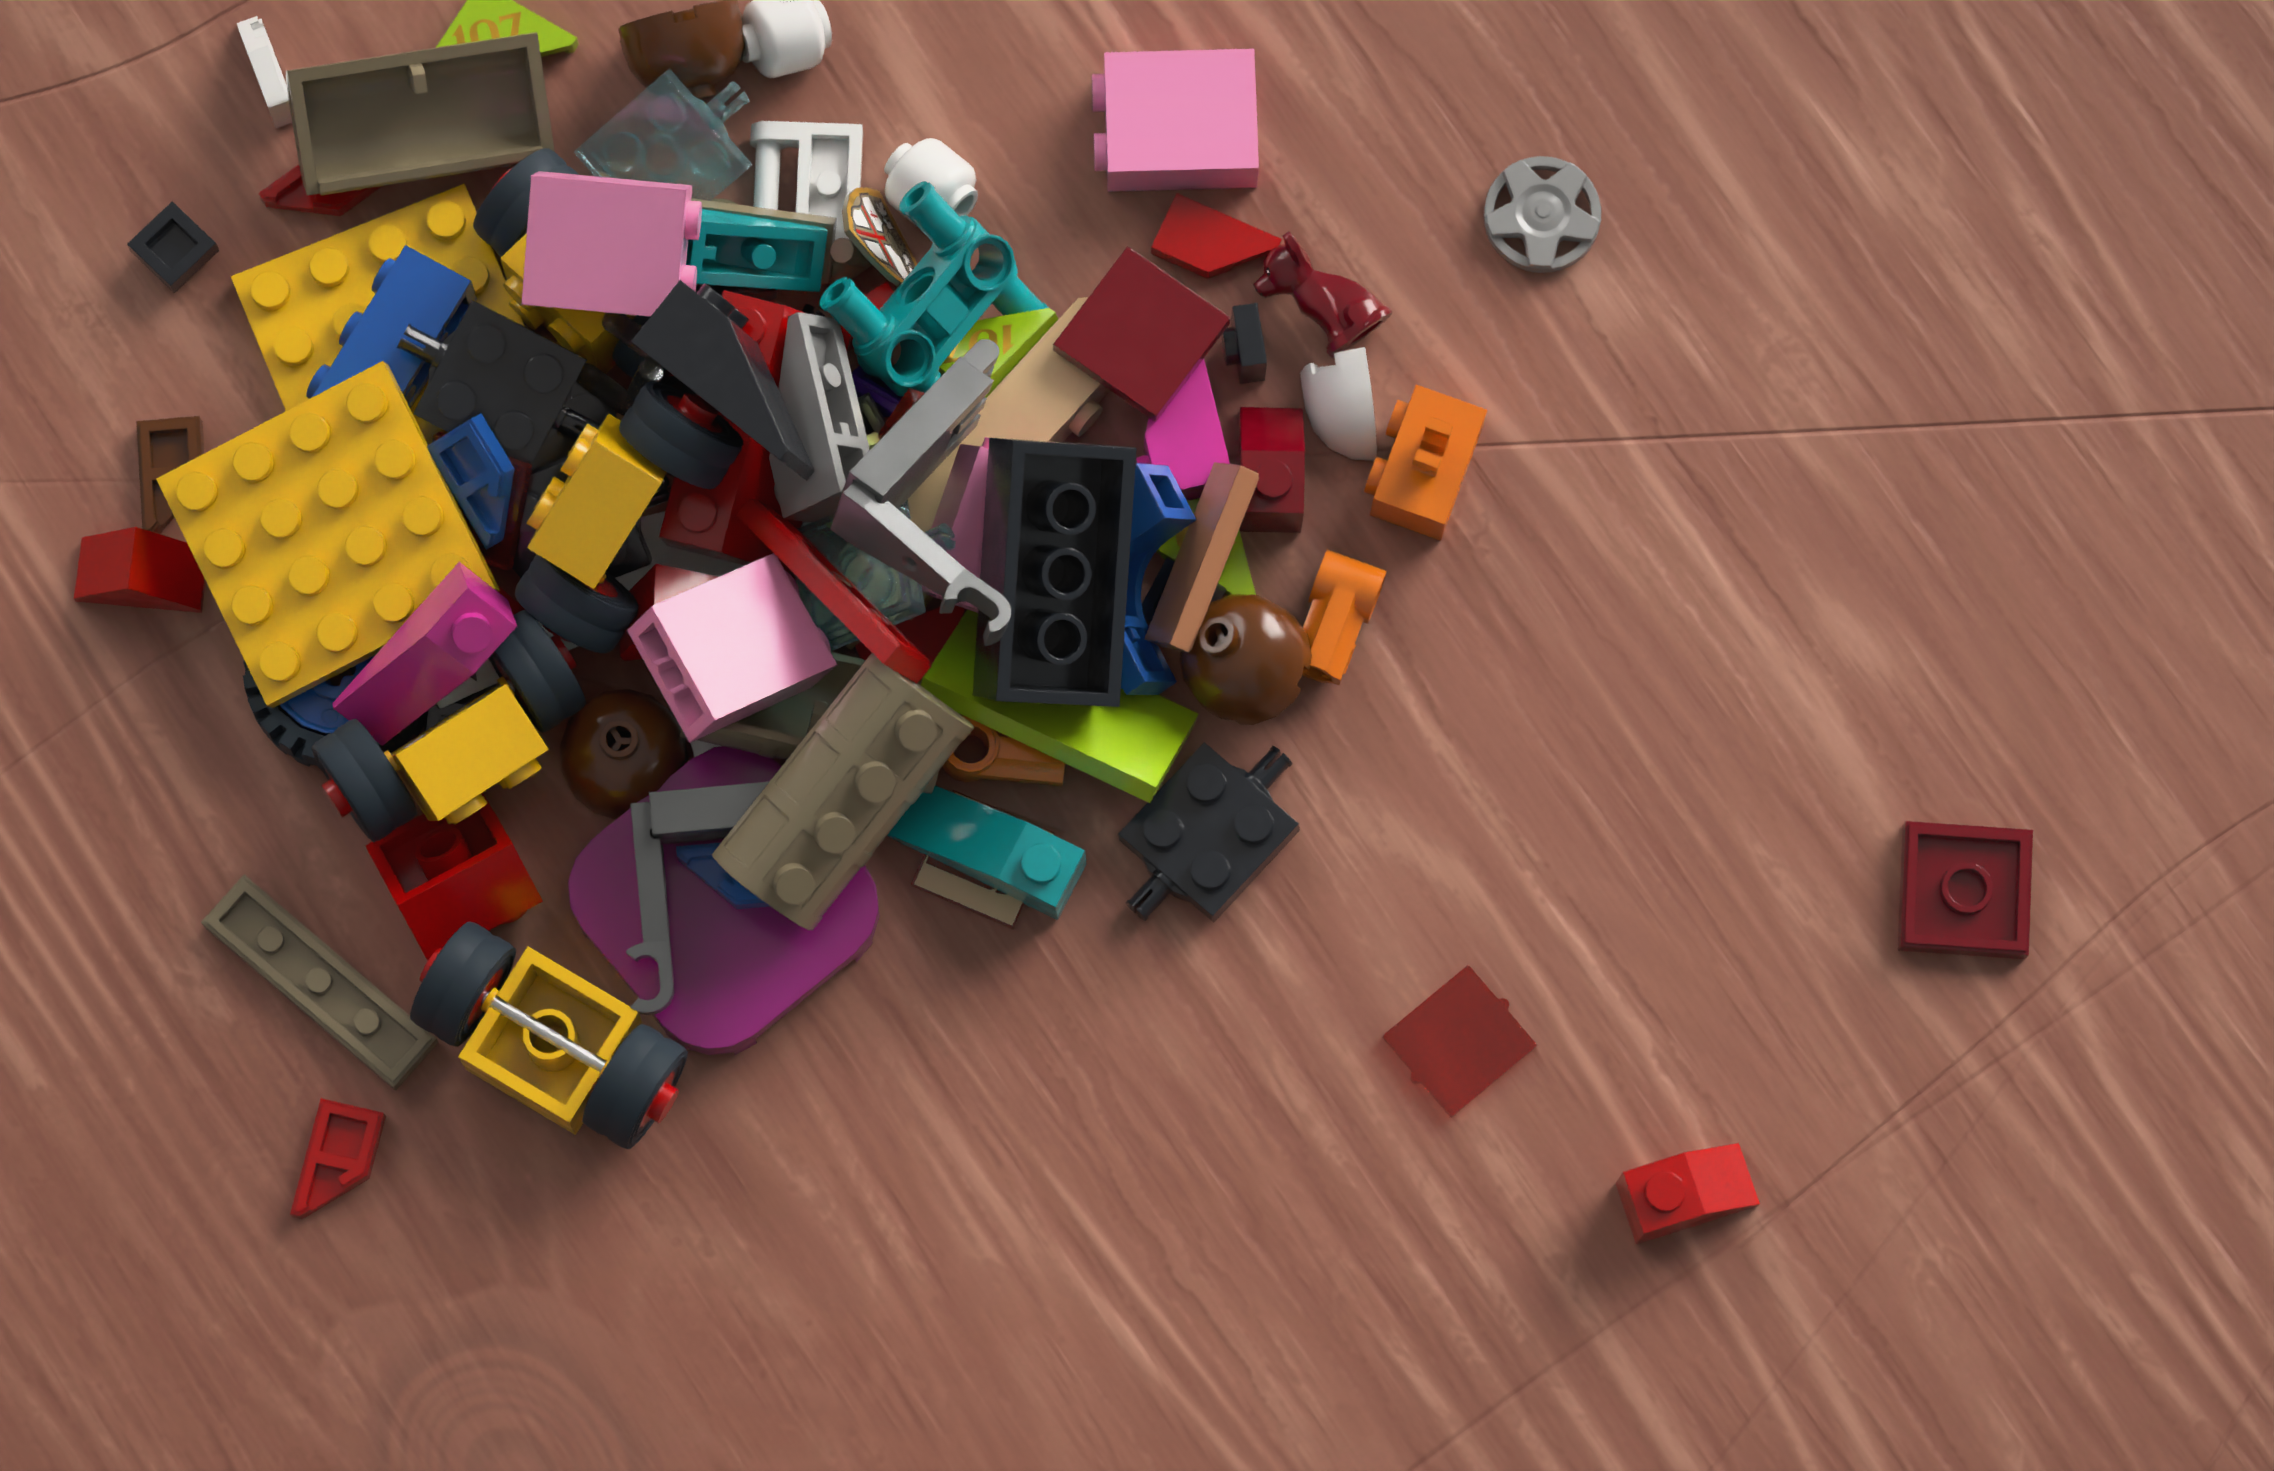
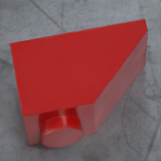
M1739 1143L1684 1152L1622 1172L1615 1183L1636 1245L1760 1205Z

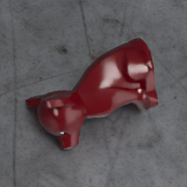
M1289 231L1283 235L1285 244H1281L1270 251L1264 260V274L1253 284L1258 294L1265 298L1280 294L1292 295L1301 314L1315 321L1327 334L1329 343L1326 347V352L1331 358H1335L1334 353L1345 351L1369 335L1393 313L1390 307L1383 305L1370 291L1356 281L1343 276L1314 270L1308 254Z

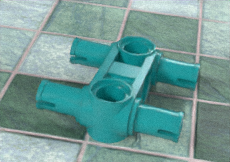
M926 181L918 183L904 195L900 202L899 210L904 215H907L933 243L930 250L881 309L878 310L855 286V283L847 277L840 278L832 283L825 290L819 301L820 307L827 311L853 337L854 353L857 355L858 364L862 370L871 377L882 380L897 396L904 398L912 397L916 402L942 376L939 372L940 365L991 304L1003 316L1049 308L1017 277L1018 268L1016 267L1014 253L1009 243L1000 236L989 234L975 218L968 217L967 215L959 216L935 191V187ZM978 248L979 260L976 267L971 271V256L974 250ZM900 342V357L897 363L892 366V351Z

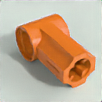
M1327 549L1309 596L1308 602L1311 603V607L1303 625V629L1308 634L1312 654L1310 669L1308 670L1304 666L1303 676L1321 683L1340 685L1355 650V643L1363 623L1368 624L1387 574L1386 570Z
M963 716L972 723L974 729L970 735L977 736L983 741L986 746L987 755L977 763H966L960 761L952 753L943 764L945 772L952 778L962 782L989 779L1062 787L1065 763Z

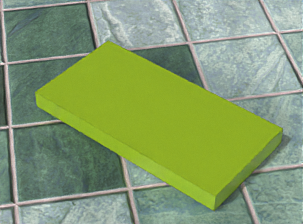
M967 609L932 663L931 668L923 677L921 686L957 713L1150 803L1193 730L1198 713L1160 695H1126L1123 689L1120 691L1119 707L1005 702L973 696L978 613Z

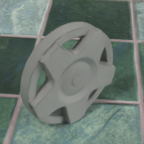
M1531 157L1511 164L1499 174L1491 185L1484 207L1485 230L1494 249L1510 264L1536 273L1559 271L1578 262L1594 244L1601 222L1600 199L1593 183L1579 167L1571 162L1569 163L1554 157ZM1533 170H1549L1557 173L1549 179H1542ZM1506 185L1512 200L1510 203L1494 210L1498 195ZM1581 190L1589 203L1590 214L1575 205ZM1503 238H1521L1524 242L1526 256L1513 250ZM1561 241L1580 242L1571 252L1555 258L1558 244Z

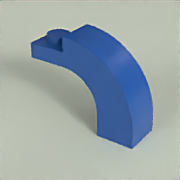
M1136 463L1121 676V689L1125 691L1126 695H1159L1177 682L1159 646L1144 639L1149 627L1143 616L1141 603L1142 581L1152 556L1167 540L1197 520L1169 466Z

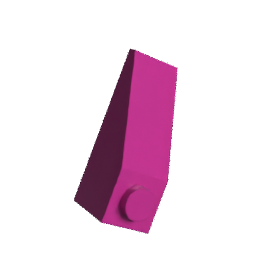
M1204 359L1156 422L1150 418L1148 419L1144 439V456L1136 457V463L1169 466L1187 501L1201 497L1214 462L1230 464Z
M458 562L332 703L333 709L349 721L357 719L368 730L374 740L383 746L474 675L512 633L517 624L508 599L461 562Z

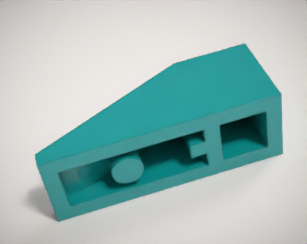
M702 209L699 239H688L686 265L697 266L696 284L705 283L707 285L820 292L828 230L824 227Z
M938 786L934 787L932 794L923 792L887 835L1056 920L1061 916L1087 865L1085 850L1024 820Z

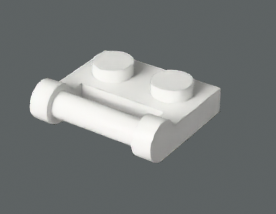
M760 121L753 123L750 133V145L756 148L753 207L778 210L781 150L786 147L799 148L796 212L837 218L835 240L838 238L849 239L844 233L842 208L844 198L853 189L861 188L863 125Z

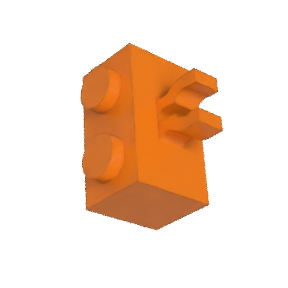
M1417 384L1409 403L1397 400L1385 433L1386 436L1395 438V442L1388 460L1380 457L1375 458L1364 489L1365 493L1374 496L1370 516L1441 541L1483 429L1487 410Z

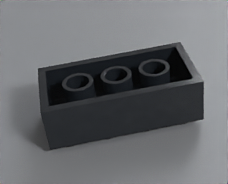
M989 438L980 579L1008 600L1011 607V617L1003 637L992 645L984 646L983 634L988 621L992 620L978 609L973 696L1005 702L1120 706L1137 448Z

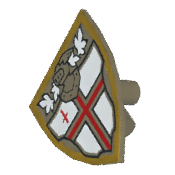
M855 188L844 198L842 208L844 233L849 239L838 238L831 245L830 252L834 261L829 285L843 277L853 279L874 266L886 279L899 287L915 268L917 262L880 191L870 188Z

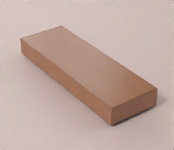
M1214 462L1194 512L1197 520L1188 527L1144 638L1145 640L1163 648L1184 652L1192 650L1258 483L1259 473L1241 465Z

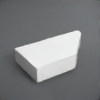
M256 16L237 23L275 127L279 128L292 123L287 85L262 19H258Z

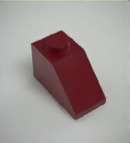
M1240 407L1239 465L1259 473V480L1239 530L1240 532L1301 533L1304 517L1305 488L1303 408Z

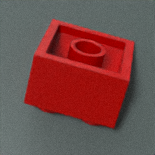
M483 793L481 794L487 804L455 825L454 823L448 824L445 818L439 821H428L423 814L393 830L381 840L372 841L365 845L427 961L438 948H443L453 934L465 923L473 922L489 931L501 924H509L518 920L528 909L543 902L512 841Z

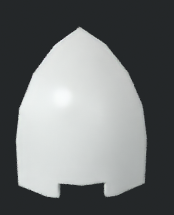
M1365 347L1334 353L1336 365L1317 367L1314 363L1307 364L1300 372L1305 410L1313 431L1329 449L1350 459L1375 461L1377 454L1376 426Z

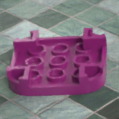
M724 746L713 747L692 758L672 774L657 792L770 782L782 766L774 759L759 756L756 753ZM649 796L641 799L637 803L650 802ZM630 808L591 839L576 857L568 880L570 907L584 936L592 942L636 997L642 1000H652L660 992L658 963L651 958H643L636 962L626 954L630 947L643 943ZM724 839L662 844L664 849L675 993L671 1004L664 1011L652 1016L665 1030L666 1035L682 1045L686 1050L690 1049L707 1055L734 1053L736 1055L757 1044L756 1039L852 960L858 962L873 944V936L880 917L876 884L866 866L861 867L822 916L823 918L814 930H807L785 917L773 907L734 908L677 859L676 846L721 843Z

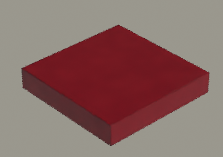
M1127 246L1054 342L1053 351L1156 422L1229 326L1230 317Z
M1905 821L1902 826L1898 951L2026 959L2029 956L2033 830Z

